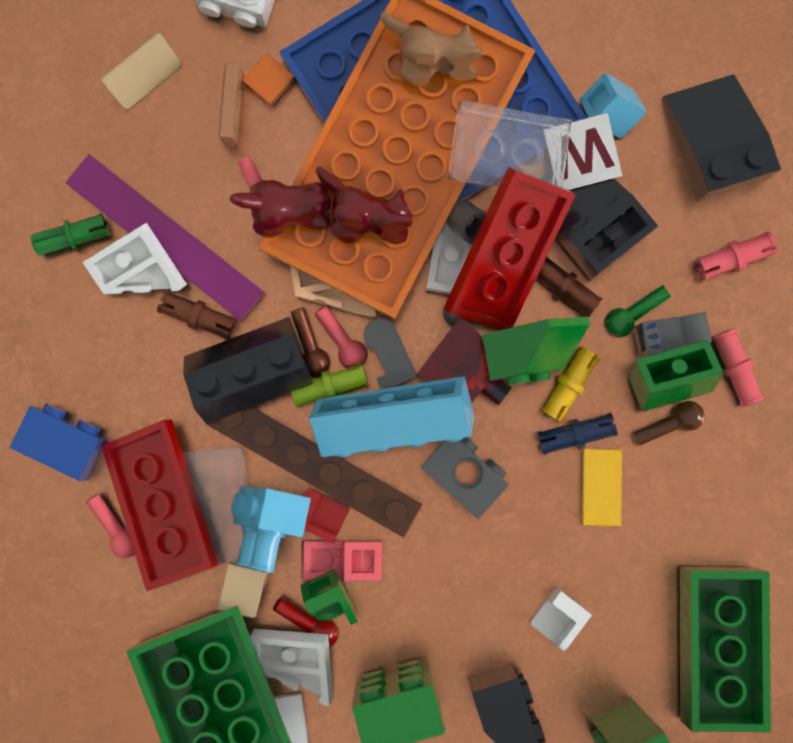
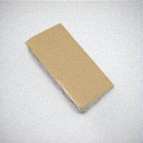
M156 33L104 75L101 81L121 106L128 110L181 68L182 64L160 33Z

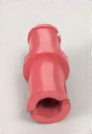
M767 231L762 235L740 243L736 240L729 242L727 248L697 257V264H701V266H698V270L704 280L734 268L737 271L743 270L748 263L777 254V247L772 248V246L777 245L771 232Z
M736 328L713 336L712 339L715 341L725 368L722 369L725 377H730L739 398L740 406L745 407L763 400L764 395L761 393L751 369L754 366L751 358L747 359L737 336Z

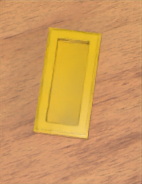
M582 449L581 525L621 526L622 450Z

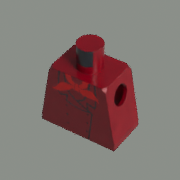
M462 317L457 320L417 373L418 378L425 382L465 376L471 404L481 392L495 404L499 405L512 388L507 386V383L503 380L490 381L483 337Z

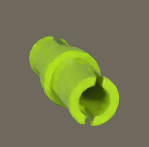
M361 363L334 373H330L329 370L321 372L322 376L312 379L313 384L291 392L296 408L301 405L315 402L316 399L333 397L362 387H369L364 366Z

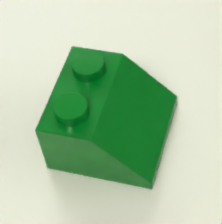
M589 317L545 319L482 335L490 381L506 379L507 386L551 380L550 372L564 370L590 325Z

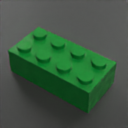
M680 567V721L692 732H771L770 572L754 567Z

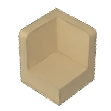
M233 560L227 567L218 610L223 611L238 605L242 616L254 618L258 612L263 587L267 583L269 572L237 565V561Z

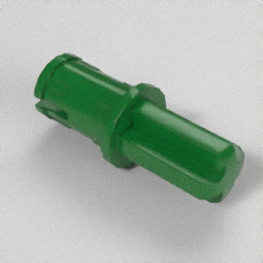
M100 213L97 216L72 223L66 220L62 226L34 233L31 235L33 249L37 255H43L67 247L77 249L78 244L108 237L109 230L107 225H104L105 218Z

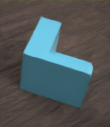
M606 72L579 99L589 118L608 113L612 133L618 138L624 137L647 113L636 92Z

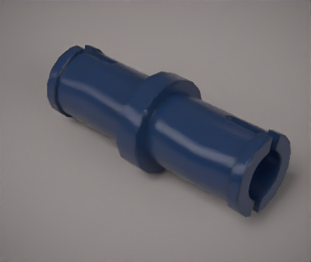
M610 412L606 415L580 422L578 419L569 420V425L537 432L543 455L573 446L581 449L585 447V443L618 436L616 424H613L614 418L612 413Z

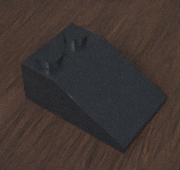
M734 74L663 96V101L697 202L768 180L781 170L770 135Z

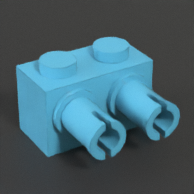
M241 486L240 492L235 494L231 506V513L234 516L233 524L241 525V529L244 530L236 564L274 573L280 538H285V534L303 537L311 498L267 488Z

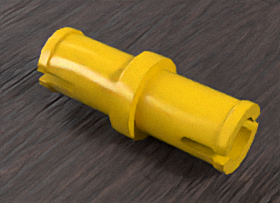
M579 346L578 352L564 375L560 373L556 380L559 383L541 411L562 423L576 396L583 394L585 390L583 385L601 358L592 351Z

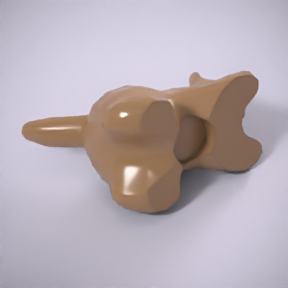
M387 12L380 14V19L386 28L401 37L400 55L402 64L400 73L409 83L415 86L426 85L434 73L438 71L461 81L472 80L477 77V69L471 63L480 59L483 52L471 36L469 25H464L458 35L450 36L436 32L428 27H410Z

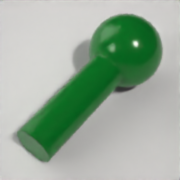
M661 285L629 308H615L611 310L605 318L606 330L614 337L620 338L629 335L634 329L636 320L669 299L671 295L665 286Z

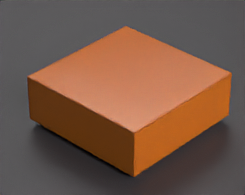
M265 53L242 81L245 86L272 107L295 81L292 73L268 53Z

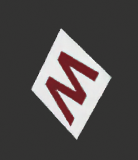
M608 113L543 130L555 185L571 190L623 176Z

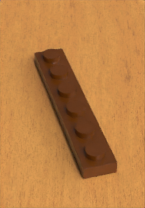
M254 407L206 424L403 538L422 506L420 502L341 457H321L317 443Z

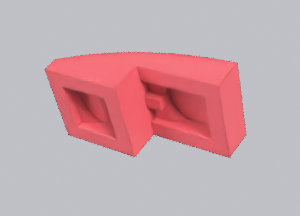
M302 540L301 579L312 580L335 569L340 580L382 581V542L335 540L334 543L326 540Z

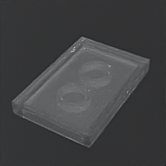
M461 100L458 102L448 179L499 187L509 166L563 187L572 120Z
M244 447L183 452L218 564L237 562L244 530L241 529V525L233 524L234 516L231 513L233 498L236 493L240 492L241 486H247Z

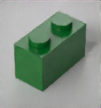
M705 340L636 359L629 380L643 412L713 392L723 375V371L710 341Z

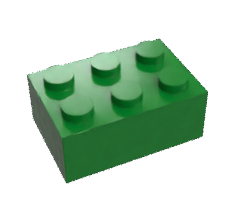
M414 660L399 665V671L384 675L383 670L361 676L362 682L356 683L352 702V710L361 743H414L446 734L442 709L429 663L421 665L420 660Z

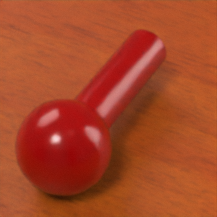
M282 597L273 606V611L304 631L328 634L329 648L337 642L339 630L332 620L318 621Z

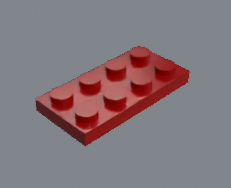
M508 166L444 309L449 314L501 330L512 328L576 194L568 189Z
M172 419L162 420L102 445L101 448L146 592L219 566Z

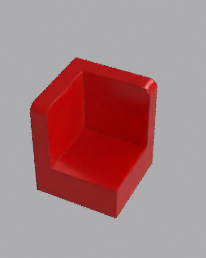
M311 487L307 488L304 497L311 499L304 530L334 543L350 507Z

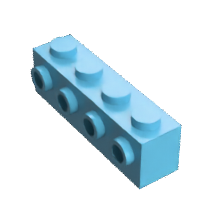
M465 376L316 399L309 416V421L321 457H347L357 452H383L389 448L407 445L419 447L428 442L442 440L456 442L465 437H471L475 415Z

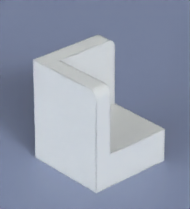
M556 587L531 619L530 624L552 641L561 651L565 652L592 615Z

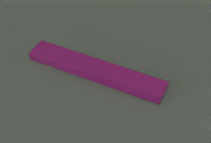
M90 154L87 155L65 182L128 233L147 222L179 273L241 322L264 295L263 290Z

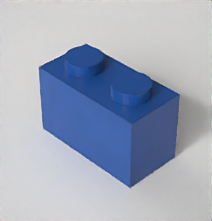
M45 403L43 408L30 406L9 448L75 480H89L102 453L101 446L108 441V439L98 435L100 428L79 419L77 424L64 419L67 412Z

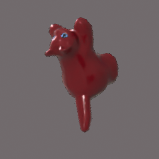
M323 167L316 168V174L321 183L334 192L332 202L333 220L330 230L338 240L348 244L357 243L359 238L366 232H372L387 242L402 243L407 241L408 233L403 228L412 225V213L407 202L404 200V191L402 189H399L395 196L390 199H380L373 197L360 188L345 186Z
M262 180L252 185L250 193H234L229 198L230 202L238 207L251 209V215L254 220L253 229L258 235L263 237H276L282 234L283 228L289 225L323 230L328 229L331 224L330 218L324 214L331 208L332 201L327 194L328 188L321 182L301 186H287L276 180Z

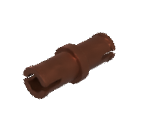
M546 257L537 278L555 291L554 296L560 300L563 297L585 314L586 317H590L603 298L597 296L576 279L578 275L574 272L567 273Z
M165 290L161 296L160 301L163 304H158L157 307L158 313H163L188 323L187 327L196 330L200 328L223 337L225 340L230 338L233 332L231 327L235 326L237 320L235 317H230L206 307V303L198 300L195 303L168 290Z

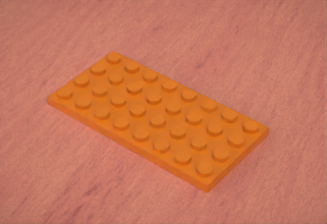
M390 0L384 12L410 27H428L436 32L450 36L458 35L464 25H469L471 36L483 52L480 59L471 63L477 69V77L472 80L461 81L438 71L434 73L426 85L415 86L409 83L400 73L402 64L400 55L401 37L387 29L380 19L292 186H301L321 182L316 174V168L323 167L345 186L360 188L376 198L390 199L395 196L399 189H402L404 191V200L407 202L412 213V225L403 228L408 233L407 241L402 243L387 242L372 232H366L359 238L357 243L348 244L338 240L331 232L330 226L328 229L314 230L304 226L289 225L283 228L282 234L276 237H264L259 246L260 251L394 320L535 52L533 48L438 0ZM328 189L327 194L333 202L334 192ZM332 204L331 208L324 214L330 218V222L333 220Z

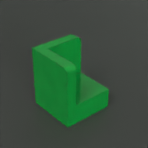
M335 569L300 585L303 603L309 614L314 613L318 621L332 620L345 613L350 625L358 622L353 603Z

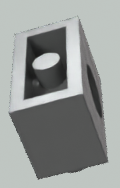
M468 437L456 442L444 440L420 467L471 514L479 519L509 486L502 479L507 473L491 458L486 463L483 462L474 453L478 447ZM463 462H471L477 470L475 480L469 484L459 482L456 477V469Z

